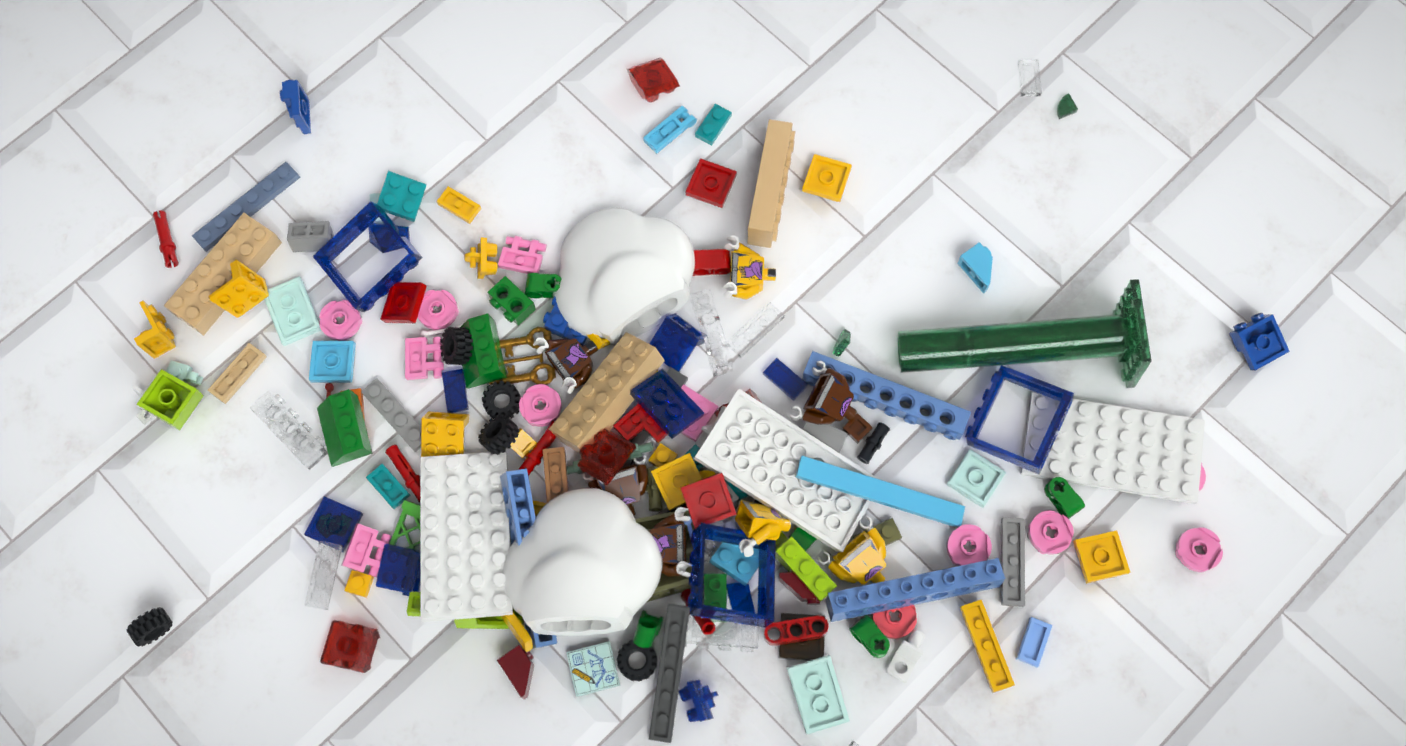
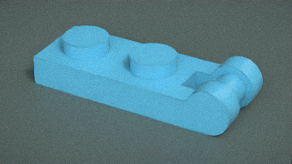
M681 106L644 136L643 141L657 154L687 128L692 127L697 119L693 115H689L687 113L688 110Z

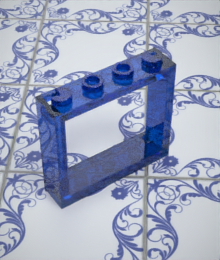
M372 201L313 255V258L354 309L362 312L373 308L375 302L380 297L385 296L394 284L399 283L404 278V275L409 270L414 269L423 258L385 211ZM379 217L409 254L360 298L333 265L332 261Z
M1001 365L999 371H995V374L992 375L991 388L986 389L983 394L982 400L984 402L982 407H977L973 418L975 421L973 426L969 425L965 435L967 437V445L1040 475L1072 405L1074 393ZM1005 380L1060 401L1033 461L977 439Z
M701 523L691 534L693 551L690 555L692 572L689 577L691 593L688 597L690 615L766 628L774 622L776 540H765L761 544L753 546V548L759 549L757 614L703 605L705 539L739 545L740 541L744 539L751 540L752 538H747L742 530Z

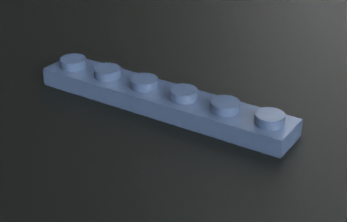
M287 162L283 163L194 233L192 237L207 252L220 241L243 213L250 217L296 182L300 176Z

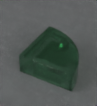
M1069 93L1061 99L1057 107L1059 119L1074 114L1078 110Z
M844 329L832 354L838 357L841 356L850 344L851 334L848 330Z

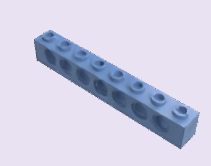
M812 351L802 378L808 385L815 386L819 376L813 374L812 368L822 370L816 364L817 361H823L825 368H831L841 373L851 382L849 387L850 391L854 394L853 402L857 400L864 403L870 409L878 408L883 410L888 416L901 417L905 422L912 425L919 424L924 426V429L929 432H940L950 440L961 439L971 411ZM866 386L871 392L863 393L860 387ZM887 394L890 400L884 401L880 398V395ZM900 402H907L910 408L901 407ZM926 409L929 411L930 415L923 416L920 413V410ZM940 417H947L950 423H942Z
M527 469L507 471L500 476L507 518L509 517L511 545L515 540L518 546L521 544L522 537L525 538L530 532L526 530L533 525L536 519ZM525 623L526 631L532 638L533 649L558 644L556 635L537 634Z
M999 558L830 592L826 597L825 603L830 621L835 622L998 588L1004 582L1005 576Z

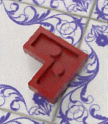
M645 398L613 425L614 429L627 442H630L643 429L657 443L673 431V427Z

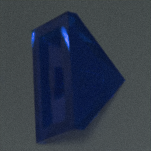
M377 223L368 224L370 243L382 253L410 246L409 227Z

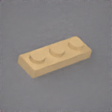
M248 343L207 391L226 404L267 356Z

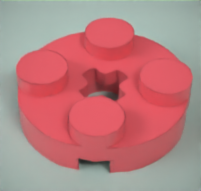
M914 605L873 613L872 620L887 638L900 639L907 636L914 629L917 623L916 609ZM891 611L892 613H894L895 611H898V617L900 618V621L895 620L894 622H892L890 620L891 616L889 615V612Z

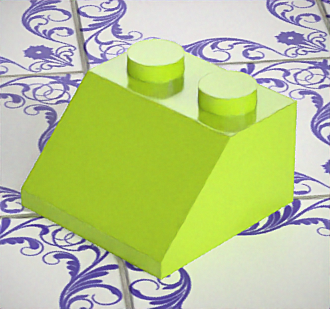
M161 369L137 405L180 431L204 395L198 389Z

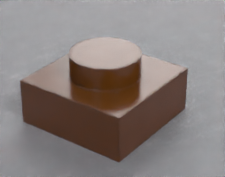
M857 413L842 430L848 433L858 444L873 427Z

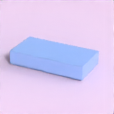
M1030 617L1016 660L1038 668L1052 625Z

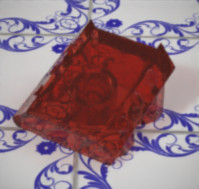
M661 57L627 69L632 84L642 99L648 102L658 100L660 93H671L675 88L680 87L676 77Z
M604 428L603 431L598 432L594 436L593 444H586L580 449L581 460L577 465L583 473L586 472L607 486L636 449V445Z
M333 620L320 659L321 664L366 673L371 669L370 665L375 647L380 638L378 630L359 624Z

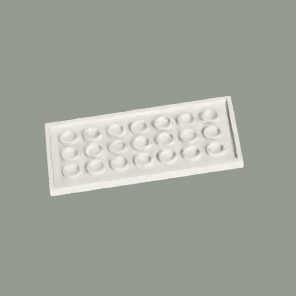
M739 388L694 457V460L714 473L722 472L725 480L765 506L776 510L782 517L789 519L790 522L836 552L844 551L871 501L795 478L800 457L805 456L878 479Z
M1032 392L1021 475L1049 480L1055 477H1062L1068 483L1196 504L1198 503L1205 420Z
M486 452L420 457L422 622L513 615L512 602L504 586L506 577L503 574V566L510 548V530L500 476L508 471L507 452H501L499 455Z

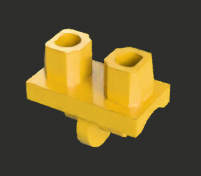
M481 237L480 243L477 245V253L476 248L471 247L470 252L464 255V260L470 262L471 268H476L477 263V279H484L485 275L496 274L497 262L487 261V256L496 257L497 244L488 243L487 238Z

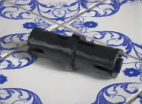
M878 422L871 436L866 438V444L857 456L859 461L869 464L875 452L880 450L883 439L890 431L887 425Z

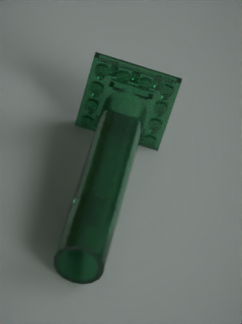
M1139 279L1129 281L1112 315L897 332L900 373L1118 357V362L1123 363V369L1121 370L1122 381L1126 383V388H1135L1152 362Z

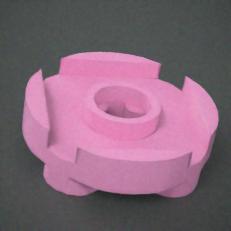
M429 290L424 294L418 319L429 329H444L454 322L459 313L457 302L452 294L446 290ZM442 306L441 312L433 313V307Z
M335 300L323 307L319 316V325L323 333L330 339L346 341L354 336L362 324L359 310L352 302L347 300L338 302ZM345 316L344 322L337 324L336 318Z
M544 384L529 387L519 401V409L523 418L532 426L543 427L550 425L552 421L557 420L562 410L559 394ZM538 401H542L543 404H546L543 410H539V408L535 409V406L538 405Z
M1052 510L1039 513L1028 526L1030 542L1041 554L1055 555L1063 552L1069 547L1074 534L1070 520L1063 514L1060 515ZM1047 527H1050L1051 530L1055 529L1054 538L1046 535Z
M967 524L958 527L947 540V553L952 563L958 566L986 561L991 554L992 544L989 536L975 525ZM967 541H970V544L975 546V549H972L971 552H967V549L963 547Z
M1198 527L1185 531L1179 537L1175 555L1188 569L1205 572L1220 563L1223 549H1221L1220 540L1214 532L1207 528ZM1202 545L1204 554H1197L1194 546Z

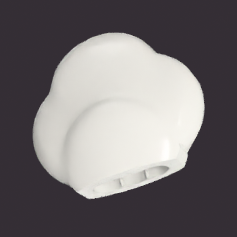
M625 208L599 210L577 223L566 236L561 247V269L558 274L562 280L560 288L553 292V298L556 297L559 311L568 322V327L581 333L583 336L588 337L587 335L596 334L600 338L609 340L610 344L616 345L626 332L638 337L660 325L689 301V286L695 267L693 246L686 233L667 219L643 217Z
M582 488L567 491L549 501L540 510L533 525L526 530L530 532L525 538L522 537L521 544L518 546L516 540L512 543L503 566V574L506 577L504 586L512 602V607L523 617L525 623L535 633L563 636L594 635L627 628L632 617L651 598L657 588L662 572V556L652 534L642 525L636 523L631 510L620 498L597 488Z

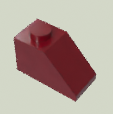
M793 572L779 573V581L801 602H807V605L820 604V601Z
M518 645L499 658L497 662L520 697L526 699L529 695L534 664L531 661L534 656L530 651L526 653L523 647Z

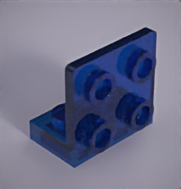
M677 314L666 316L649 344L656 347L665 360L663 363L680 372L696 346L704 344L708 337Z
M385 544L376 586L403 592L402 595L409 596L410 592H419L421 584V551Z

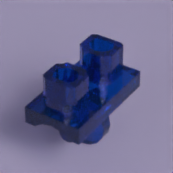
M700 680L687 682V686L679 690V694L683 702L692 699L695 707L686 711L689 722H703L713 719L710 709L716 707L713 698L719 696L718 692L711 693L709 686L702 687Z

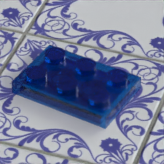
M663 368L630 392V395L671 439L704 415L699 406Z

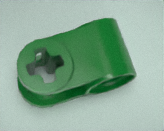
M529 273L526 277L525 295L534 299L553 298V292L560 288L562 279L557 274ZM554 279H556V282H559V284H556V285H555V288H554V284H555V280H554Z
M1055 477L1045 485L1044 492L1060 515L1063 514L1070 519L1085 508L1082 498L1064 478ZM1058 486L1060 489L1055 491L1053 488Z
M643 610L635 630L634 644L643 648L651 647L655 638L660 633L664 617H656L647 614V611Z
M864 615L849 628L855 639L873 657L882 658L887 654L890 647L889 640L868 615ZM875 642H876L877 644H880V643H883V644H884V645H883V648H882L883 651H882L881 649H877V650L874 649V647H875V645H876Z

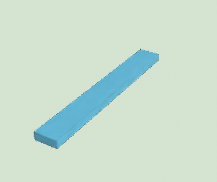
M800 457L795 478L956 528L962 525L965 510L963 505L812 458Z

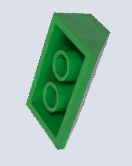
M488 313L468 319L460 327L468 329L472 335L470 339H473V343H471L473 350L470 351L472 356L469 357L470 360L467 364L462 365L466 388L470 389L507 378L496 322Z
M348 389L328 396L317 407L331 466L334 467L373 454L358 395Z

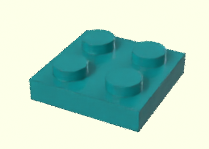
M388 171L375 209L415 222L427 184Z

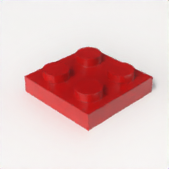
M700 158L685 194L686 196L723 208L737 176V171Z
M392 282L380 320L385 323L416 324L427 285L422 282Z
M722 472L680 487L686 506L689 509L694 529L737 515Z

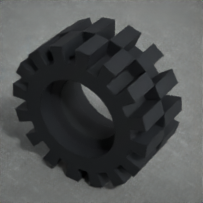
M448 327V329L444 330L445 333L442 334L443 339L440 341L442 343V346H440V350H442L441 356H444L443 361L449 365H465L469 362V357L472 356L470 352L473 350V346H471L473 339H470L472 335L466 328Z
M495 381L492 387L488 385V390H484L482 405L487 414L493 419L494 416L498 415L499 417L500 414L507 415L512 419L514 418L513 414L519 413L520 394L510 382L504 383V381H499L500 383L497 384ZM500 394H506L510 398L509 404L504 408H498L494 405L495 398Z
M500 414L499 417L496 415L494 420L492 418L489 420L490 423H485V428L480 431L482 434L478 436L479 443L491 454L499 455L501 452H506V448L510 449L512 447L510 444L515 443L516 440L514 438H517L519 435L518 426L507 415Z
M158 607L157 609H151L150 612L146 611L142 616H138L137 620H133L132 624L128 625L126 631L135 645L140 647L151 644L153 640L156 641L159 639L158 637L164 636L165 632H168L170 627L173 626V622L165 610Z
M630 640L627 644L624 643L623 647L619 649L617 656V666L620 672L631 681L639 682L648 679L655 672V668H657L658 659L652 646L649 648L639 647L634 644L633 640ZM634 652H641L646 657V663L640 669H634L629 665V657Z

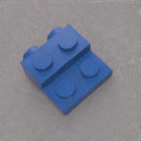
M298 80L282 82V90H280L281 101L285 102L290 117L295 120L296 127L300 128L303 134H311L309 98Z
M554 297L552 301V306L554 307L551 313L547 312L543 319L545 329L563 339L576 338L580 345L583 346L588 337L568 327V322L560 313L556 297Z
M1255 314L1251 317V322L1236 324L1233 327L1234 331L1229 333L1237 352L1243 353L1250 370H1257L1290 352L1273 314Z

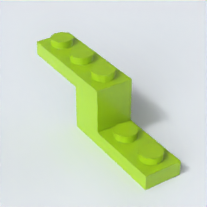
M781 531L777 540H765L762 542L788 572L792 570L820 602L837 587L793 537L788 539Z
M421 592L409 593L406 611L408 616H421ZM513 609L514 614L523 625V617ZM501 616L454 619L457 628L509 629Z

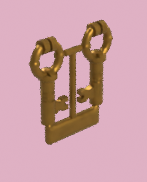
M536 327L526 336L499 340L500 346L505 348L506 358L509 355L514 357L513 346L528 344L532 348L538 349L539 345L533 346V335L536 332H543L545 340H552L551 331L544 327ZM543 352L539 355L503 360L504 364L539 359L540 364L535 366L530 373L521 375L514 373V365H511L512 368L506 366L508 371L507 378L497 380L496 383L499 384V381L506 383L508 381L514 384L532 381L536 385H548L556 378L555 368L543 363ZM546 368L548 379L538 380L537 371Z

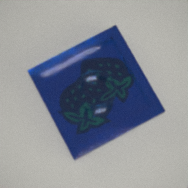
M324 496L304 535L344 553L351 540L355 526L359 524L363 513Z

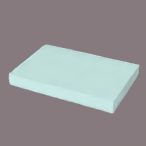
M300 276L268 289L269 296L264 300L283 346L321 331L317 315Z
M830 655L787 667L806 734L850 722Z

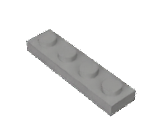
M375 379L361 393L416 452L421 448V426L378 379Z
M1004 517L1001 519V567L1005 576V580L1001 584V606H1025V519Z

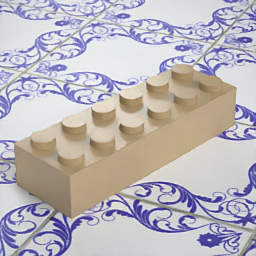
M769 119L748 225V245L771 248L772 241L776 242L778 225L780 224L781 209L788 181V171L790 170L791 155L795 143L796 131H792L793 123Z
M243 213L165 303L164 307L204 336L225 311L210 301L209 295L232 279L230 264L238 260L257 273L282 242L274 232Z
M626 332L549 430L560 442L589 458L613 428V425L616 424L663 364L664 358L656 347Z

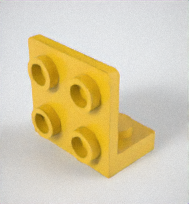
M235 260L230 264L232 279L210 294L209 300L239 318L267 298L269 294L265 279L238 260Z
M142 300L139 303L152 329L141 332L134 340L137 346L155 359L176 347L173 341L175 336L170 328H166L164 323L167 321L163 314L157 312L152 304L148 305Z
M428 411L422 417L421 457L464 454V428L469 423V414Z

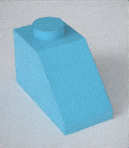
M979 242L962 254L957 264L983 294L988 290L991 282L993 257L990 250L985 246L983 247Z

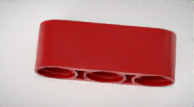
M694 250L695 267L693 276L725 275L731 272L729 250Z
M811 616L771 623L764 630V640L771 646L819 639L826 634L828 622L822 616ZM820 622L823 624L824 630L817 633L812 629V624ZM794 625L799 626L802 634L800 636H793L790 633V627ZM769 630H778L780 637L777 640L770 639L768 637Z

